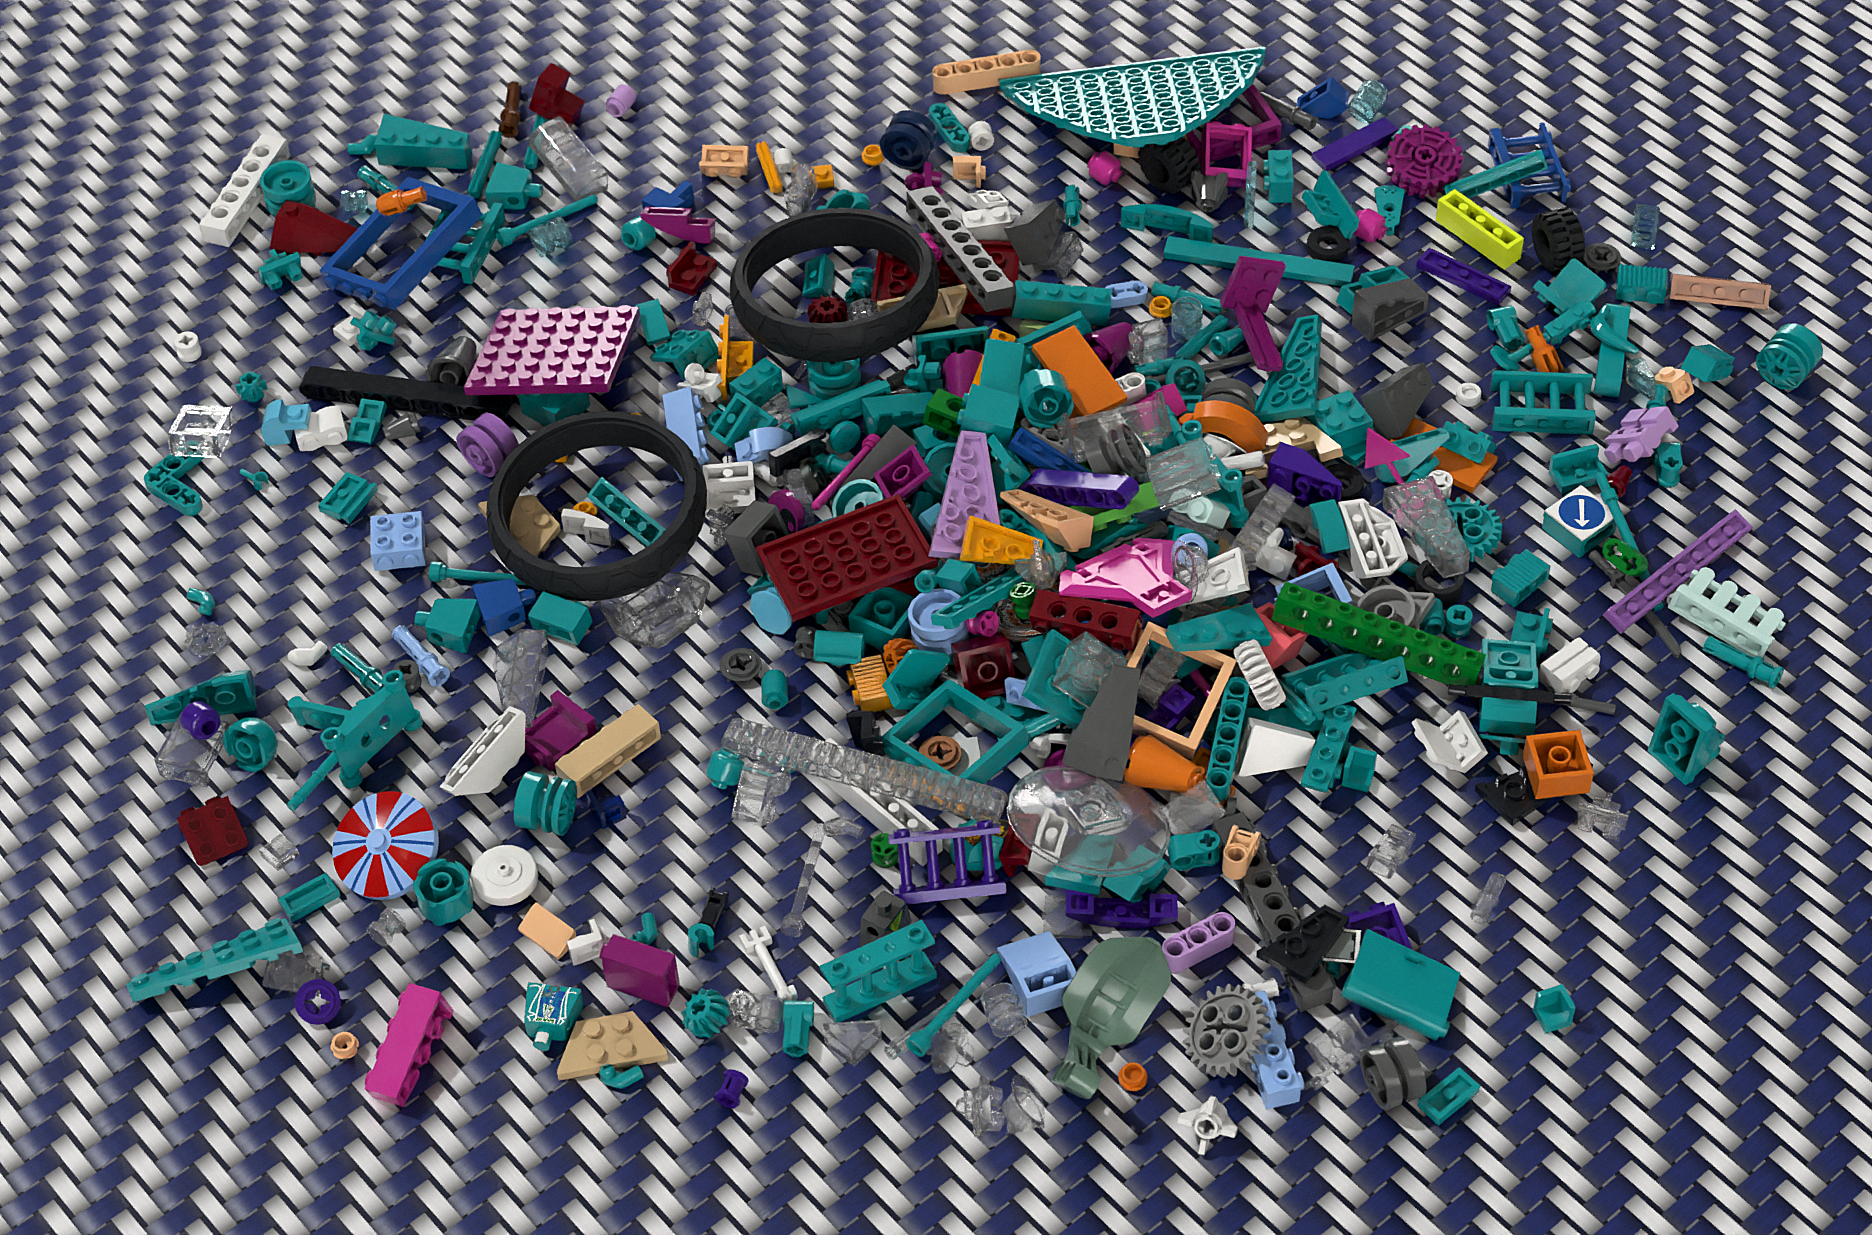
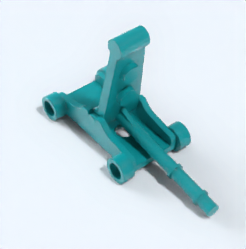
M1168 405L1162 406L1160 411L1164 416V421L1168 423L1173 432L1174 439L1178 441L1189 461V466L1150 481L1154 483L1160 505L1169 502L1175 487H1186L1203 493L1209 499L1227 506L1230 510L1229 521L1231 526L1235 528L1246 527L1250 523V515L1248 509L1244 507L1241 491L1243 485L1241 471L1238 469H1227L1203 440L1202 425L1199 421H1186L1181 428L1171 408Z
M400 670L387 672L382 679L384 687L374 695L356 702V706L352 707L351 711L303 701L300 696H295L288 701L289 709L297 725L304 726L308 724L315 728L323 729L324 731L320 736L321 741L326 749L333 750L286 804L291 811H295L306 801L309 794L320 782L324 781V777L338 762L341 766L339 778L342 785L348 789L357 787L363 780L359 769L403 728L406 731H415L423 725V718L420 712L414 709L405 688L406 680ZM387 715L388 721L383 725H379L381 718Z

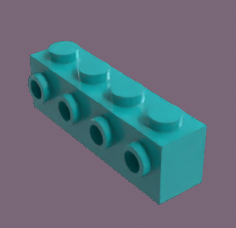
M1015 280V295L1013 296V304L1011 306L1012 318L1056 322L1081 310L1090 325L1107 326L1112 307L1111 289Z

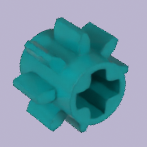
M254 372L243 374L239 377L240 383L235 385L237 394L241 395L243 401L247 400L249 402L260 400L264 397L263 391L268 389L266 380L262 379V375H257Z

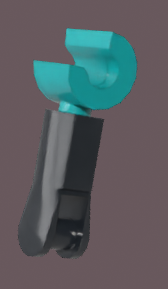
M711 887L698 924H694L688 929V950L693 957L698 958L700 942L706 943L708 949H714V933L728 903L729 891L722 893Z

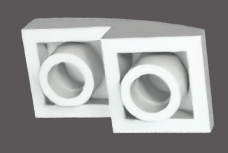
M979 190L976 193L967 194V203L976 209L1008 206L1009 202L997 191Z

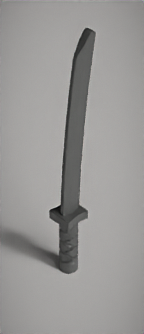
M1593 550L1589 554V558L1609 576L1612 588L1617 586L1625 596L1633 590L1631 585L1625 580L1626 574L1622 571L1617 572L1597 550ZM1652 610L1643 617L1659 635L1674 657L1679 658V644Z

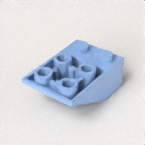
M1050 931L997 948L1027 1017L1063 1006L1062 996L1075 976L1076 970L1070 958Z

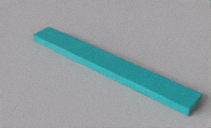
M1168 236L1163 252V258L1228 269H1234L1239 256L1284 261L1286 266L1282 275L1284 278L1335 286L1351 284L1355 270L1354 265Z

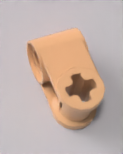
M1233 825L1223 854L1222 871L1227 878L1237 880L1246 875L1252 858L1259 847L1260 832L1254 834L1239 829L1237 825Z

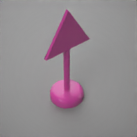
M1368 427L1365 468L1386 463L1407 499L1399 509L1400 518L1404 523H1414L1423 519L1433 509L1434 504L1432 500L1426 495L1412 497L1392 462L1408 458L1410 455Z

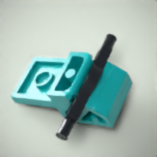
M1482 638L1481 653L1486 654V658L1481 670V686L1448 685V695L1479 698V731L1534 735L1537 703L1571 705V694L1537 691L1536 643Z

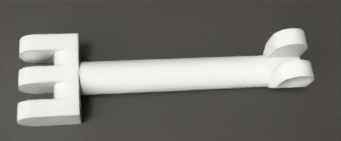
M766 926L759 927L761 937H758L755 930L749 931L752 941H748L745 934L739 935V940L746 954L756 951L777 990V996L781 1003L784 1005L785 1000H796L797 992L794 985L787 987L766 946L772 944V937Z

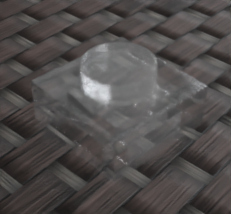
M702 292L699 300L694 302L692 313L695 315L696 325L706 327L713 312L712 294Z
M281 833L259 849L261 856L277 871L299 856L298 849Z

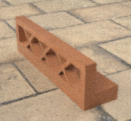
M1671 273L1669 299L1768 310L1770 284Z

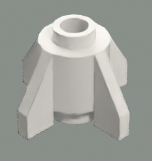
M1210 1096L1209 1100L1203 1103L1200 1108L1180 1113L1177 1123L1191 1127L1193 1124L1194 1130L1202 1138L1198 1152L1201 1155L1205 1154L1210 1139L1217 1137L1219 1134L1234 1138L1238 1129L1228 1116L1224 1105L1213 1096Z

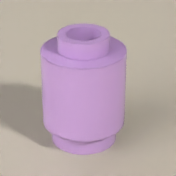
M621 84L606 101V110L611 116L620 117L624 115L636 101V94L633 88Z

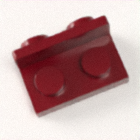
M689 242L680 251L676 260L667 267L666 276L669 288L694 296L716 269L717 260L697 253L695 243Z

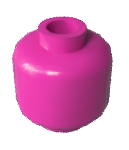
M1107 151L1096 152L1087 165L1089 176L1102 185H1108L1112 181L1116 183L1123 172L1120 170L1121 161Z
M1370 208L1356 212L1360 221L1357 230L1353 234L1367 243H1372L1377 239L1381 240L1387 231L1385 227L1386 219Z

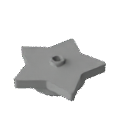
M1379 576L1372 589L1366 592L1353 605L1421 630L1420 624L1436 602L1433 593L1407 592L1405 589L1396 586L1386 576Z

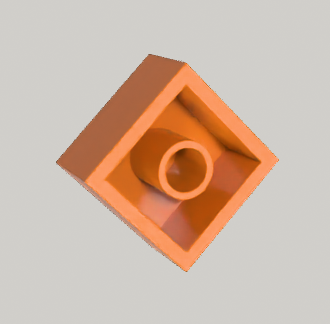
M1580 730L1526 736L1523 759L1535 799L1590 793L1594 772Z

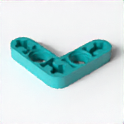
M196 439L183 442L144 475V482L150 493L187 516L200 513L203 504L200 495L178 479L204 458L205 454L202 443ZM174 463H179V464H181V465H180L178 468H176V469H169V468H168L171 464H174ZM173 489H178V490H180V491H179L177 494H175V495H168V494H167L170 490H173Z

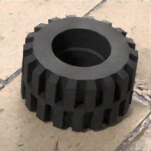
M1183 136L1164 145H1157L1155 143L1145 144L1138 151V162L1146 179L1159 191H1164L1165 194L1178 192L1191 182V172H1199L1198 170L1200 169L1199 159L1195 154L1194 148Z
M1562 207L1535 215L1532 223L1533 245L1538 259L1547 271L1561 270L1571 259H1577L1580 263L1583 262L1585 255L1584 234L1577 216L1571 209Z

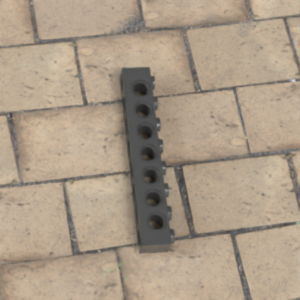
M933 186L907 191L906 212L923 233L932 235L935 244L942 251L943 259L982 308L989 312L1011 307L1013 296L1015 295L1014 284L1008 280L1003 270L999 269L993 258L986 253L983 246L973 237L972 232L968 231L962 220L946 204L941 194H938Z
M1244 812L1213 821L1212 831L1216 832L1220 837L1219 850L1222 858L1233 825L1239 826L1241 830L1256 833L1253 822L1247 820ZM1260 842L1258 850L1250 863L1252 866H1249L1243 878L1234 880L1268 947L1276 941L1279 935L1284 933L1282 930L1290 932L1296 928L1301 921V916L1296 906L1292 907L1289 901L1288 889L1285 885H1281L1278 880L1277 868L1274 863L1270 864L1267 858L1266 847L1263 842ZM1324 960L1306 984L1279 970L1300 1012L1332 1002L1333 990L1336 989V984L1332 974L1326 972Z

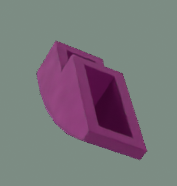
M645 207L641 213L642 220L680 239L711 244L716 236L715 218L692 217V208Z

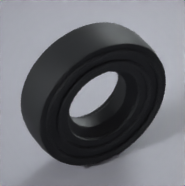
M1322 226L1311 231L1307 238L1306 247L1311 258L1336 263L1347 256L1350 242L1349 239L1343 236L1339 228ZM1322 241H1332L1337 246L1326 249L1321 247L1319 243Z
M1343 463L1332 464L1326 467L1337 479H1345L1351 484L1349 488L1342 489L1341 502L1356 500L1361 496L1364 479L1357 468Z

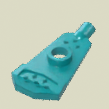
M1383 185L1374 188V196L1378 213L1386 219L1385 227L1387 231L1385 235L1392 236L1394 235V227L1399 225L1405 189L1397 186Z

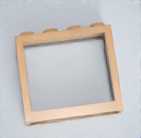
M1148 621L1145 629L1140 631L1134 652L1129 650L1123 665L1136 668L1149 640L1174 650L1165 634L1167 629ZM1215 650L1180 652L1220 670L1189 739L1134 715L1132 734L1145 737L1146 734L1152 735L1180 755L1191 760L1193 759L1237 660Z

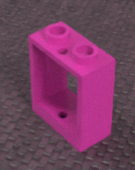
M1217 121L1206 123L1201 132L1200 173L1203 176L1211 175L1216 177V175L1226 172L1228 173L1226 186L1246 188L1251 180L1252 127H1245L1243 124L1223 125ZM1210 138L1241 141L1240 169L1209 167Z

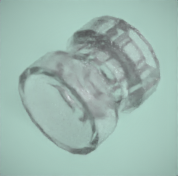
M385 908L380 913L378 921H373L366 929L376 943L387 947L393 941V935L401 933L406 928V923L396 911L391 908Z

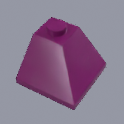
M912 444L873 475L886 498L899 494L902 500L905 501L926 482L932 473L916 446Z

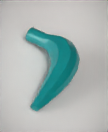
M1603 306L1599 313L1590 321L1593 334L1608 346L1628 353L1638 354L1639 349L1608 325L1606 321L1611 310L1608 306Z

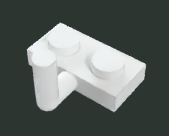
M1276 528L1267 540L1251 533L1246 540L1242 552L1244 554L1255 552L1257 562L1251 564L1286 580L1297 555L1279 547L1284 535L1283 529Z

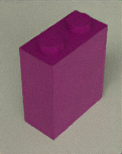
M615 934L612 935L608 943L602 946L600 959L602 960L603 975H605L608 988L667 1008L669 1007L680 987L675 954Z

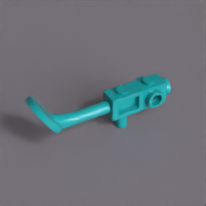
M1583 300L1578 304L1576 302L1570 304L1565 309V313L1544 326L1543 336L1546 342H1550L1551 345L1559 344L1564 337L1576 329L1583 330L1590 324L1592 315L1596 313V309L1590 301L1585 302ZM1528 343L1512 354H1509L1505 349L1497 345L1490 350L1495 361L1506 371H1518L1520 369L1518 362L1534 351L1531 343Z

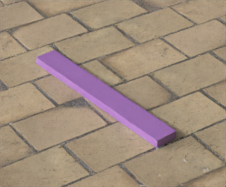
M1736 509L1610 607L1603 616L1622 634L1666 599L1668 595L1676 591L1680 585L1691 579L1689 576L1694 569L1699 572L1701 568L1706 567L1750 532L1753 527Z

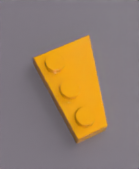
M970 515L966 523L959 561L1036 566L1040 560L1043 540Z

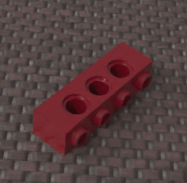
M1038 589L1029 614L1032 629L1041 634H1047L1054 629L1067 639H1080L1093 645H1108L1117 650L1126 649L1134 651L1143 625L1140 610L1079 597L1061 596L1059 593ZM1115 626L1112 629H1106L1107 627Z

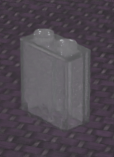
M1202 437L1144 459L1154 495L1162 511L1220 490L1218 479L1222 478L1217 463H1212L1213 460H1216L1215 453L1211 445L1206 446Z

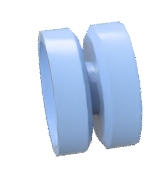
M939 588L933 589L929 593H920L912 600L908 608V618L912 639L919 650L947 653L949 655L952 653L951 643L968 639L969 632L966 628V620L954 629H945L944 626L932 625L931 614L961 598L960 595L952 590Z

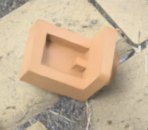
M953 156L954 179H976V188H981V180H986V166H981V156Z
M1665 367L1650 379L1654 387L1657 384L1666 386L1668 391H1671L1674 403L1679 404L1694 393L1690 374L1684 370Z

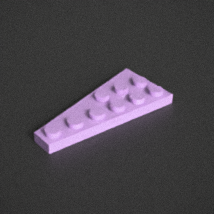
M962 430L958 436L929 552L930 557L960 559L966 523L970 515L1000 525L986 433Z

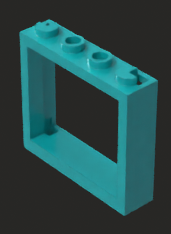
M947 679L881 736L884 751L890 756V760H896L908 772L916 773L928 785L936 786L942 790L945 796H951L961 804L1029 745L1024 725L950 679ZM948 705L1002 738L959 777L906 744L911 737Z

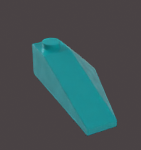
M251 670L224 673L145 705L150 724L157 725L180 721L184 708L195 701L207 703L219 715L257 710L256 685Z

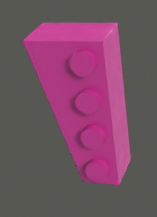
M412 983L408 984L406 991H403L399 997V1008L395 1017H392L388 1023V1034L384 1043H381L377 1049V1060L373 1069L366 1075L364 1088L371 1097L404 1107L420 1077L419 1065L427 1063L431 1056L430 1044L433 1039L439 1040L444 1031L441 1027L444 1018L450 1019L454 1012L440 992Z

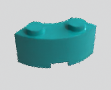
M1138 844L1135 850L1133 849L1129 852L1125 860L1117 861L1114 866L1108 868L1102 885L1129 902L1137 903L1143 899L1141 895L1147 889L1153 892L1172 867L1164 859Z

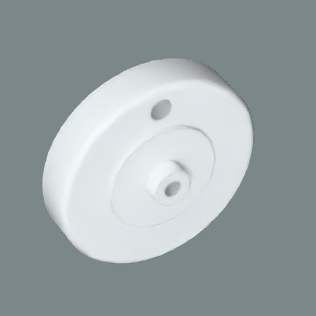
M514 845L496 846L485 851L477 858L471 870L474 891L483 901L497 906L512 905L524 900L533 892L538 882V869L534 857L527 850Z

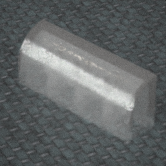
M560 116L541 124L533 132L528 145L575 202L608 190L607 171Z

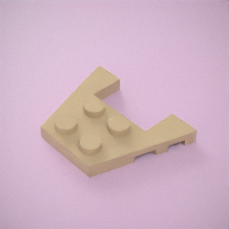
M1304 417L1286 419L1275 424L1263 425L1268 432L1265 449L1258 450L1264 454L1265 464L1246 469L1245 474L1246 476L1255 475L1258 479L1268 477L1269 471L1266 462L1271 460L1280 442L1306 451L1316 449L1321 462L1343 456L1342 448Z

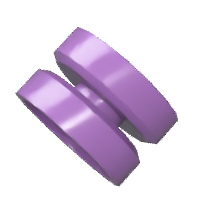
M484 413L473 421L472 426L470 425L463 429L456 438L458 448L466 461L477 472L487 477L496 475L508 455L519 445L511 429L500 418L491 413Z

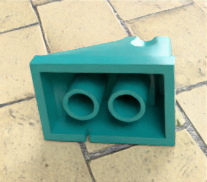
M1673 693L1665 698L1647 752L1686 786L1693 782L1695 776L1719 755L1721 750L1719 746L1724 742L1725 735L1717 731V722L1703 707L1695 702L1690 704L1681 695Z

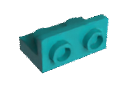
M1550 608L1544 609L1543 616L1519 611L1516 614L1510 641L1536 643V663L1539 662L1540 654H1546L1549 639L1544 638L1545 633H1551L1553 619L1548 618Z

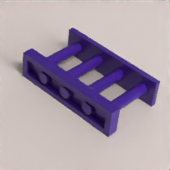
M981 820L976 822V826L910 832V829L894 830L893 834L888 835L889 845L897 844L901 876L899 889H893L894 896L904 900L907 904L1006 894L1004 878H998V875L995 874L991 834L1000 833L999 824H993V820ZM980 835L984 876H982V880L971 881V878L967 875L964 837ZM953 838L957 878L954 879V883L943 884L939 875L936 840ZM925 841L929 882H926L927 886L916 887L912 883L908 843Z

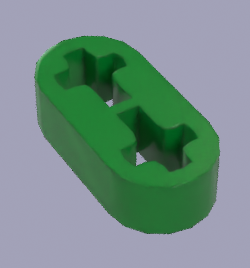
M1611 538L1604 543V557L1623 573L1639 577L1646 572L1648 568L1646 557L1626 541ZM1614 546H1617V550L1622 553L1621 556L1615 555ZM1629 559L1636 560V569H1633L1634 566L1628 561Z

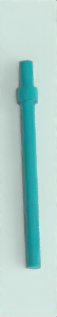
M1604 472L1597 473L1595 478L1601 490L1600 496L1603 503L1608 505L1622 539L1639 551L1617 502L1618 495L1615 489L1611 488ZM1632 560L1635 568H1637V565L1635 564L1636 560ZM1648 569L1642 576H1639L1641 582L1650 577ZM1659 603L1654 607V610L1662 609L1664 607L1663 603Z

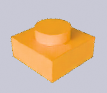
M831 164L808 167L811 189L834 187Z

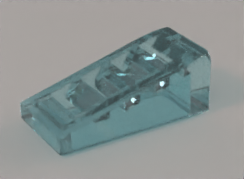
M1636 203L1630 246L1647 249L1655 248L1660 207ZM1639 218L1651 219L1652 221L1639 220ZM1638 224L1651 226V228L1638 226ZM1637 231L1648 232L1651 234H1641L1637 233ZM1637 238L1650 239V242L1637 240Z
M1640 357L1626 361L1627 384L1649 400H1656L1655 377L1645 359Z

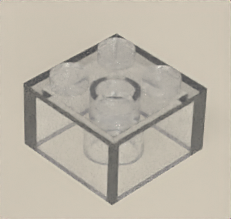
M1085 631L1069 642L1052 685L1089 708L1114 664L1126 666L1128 659Z

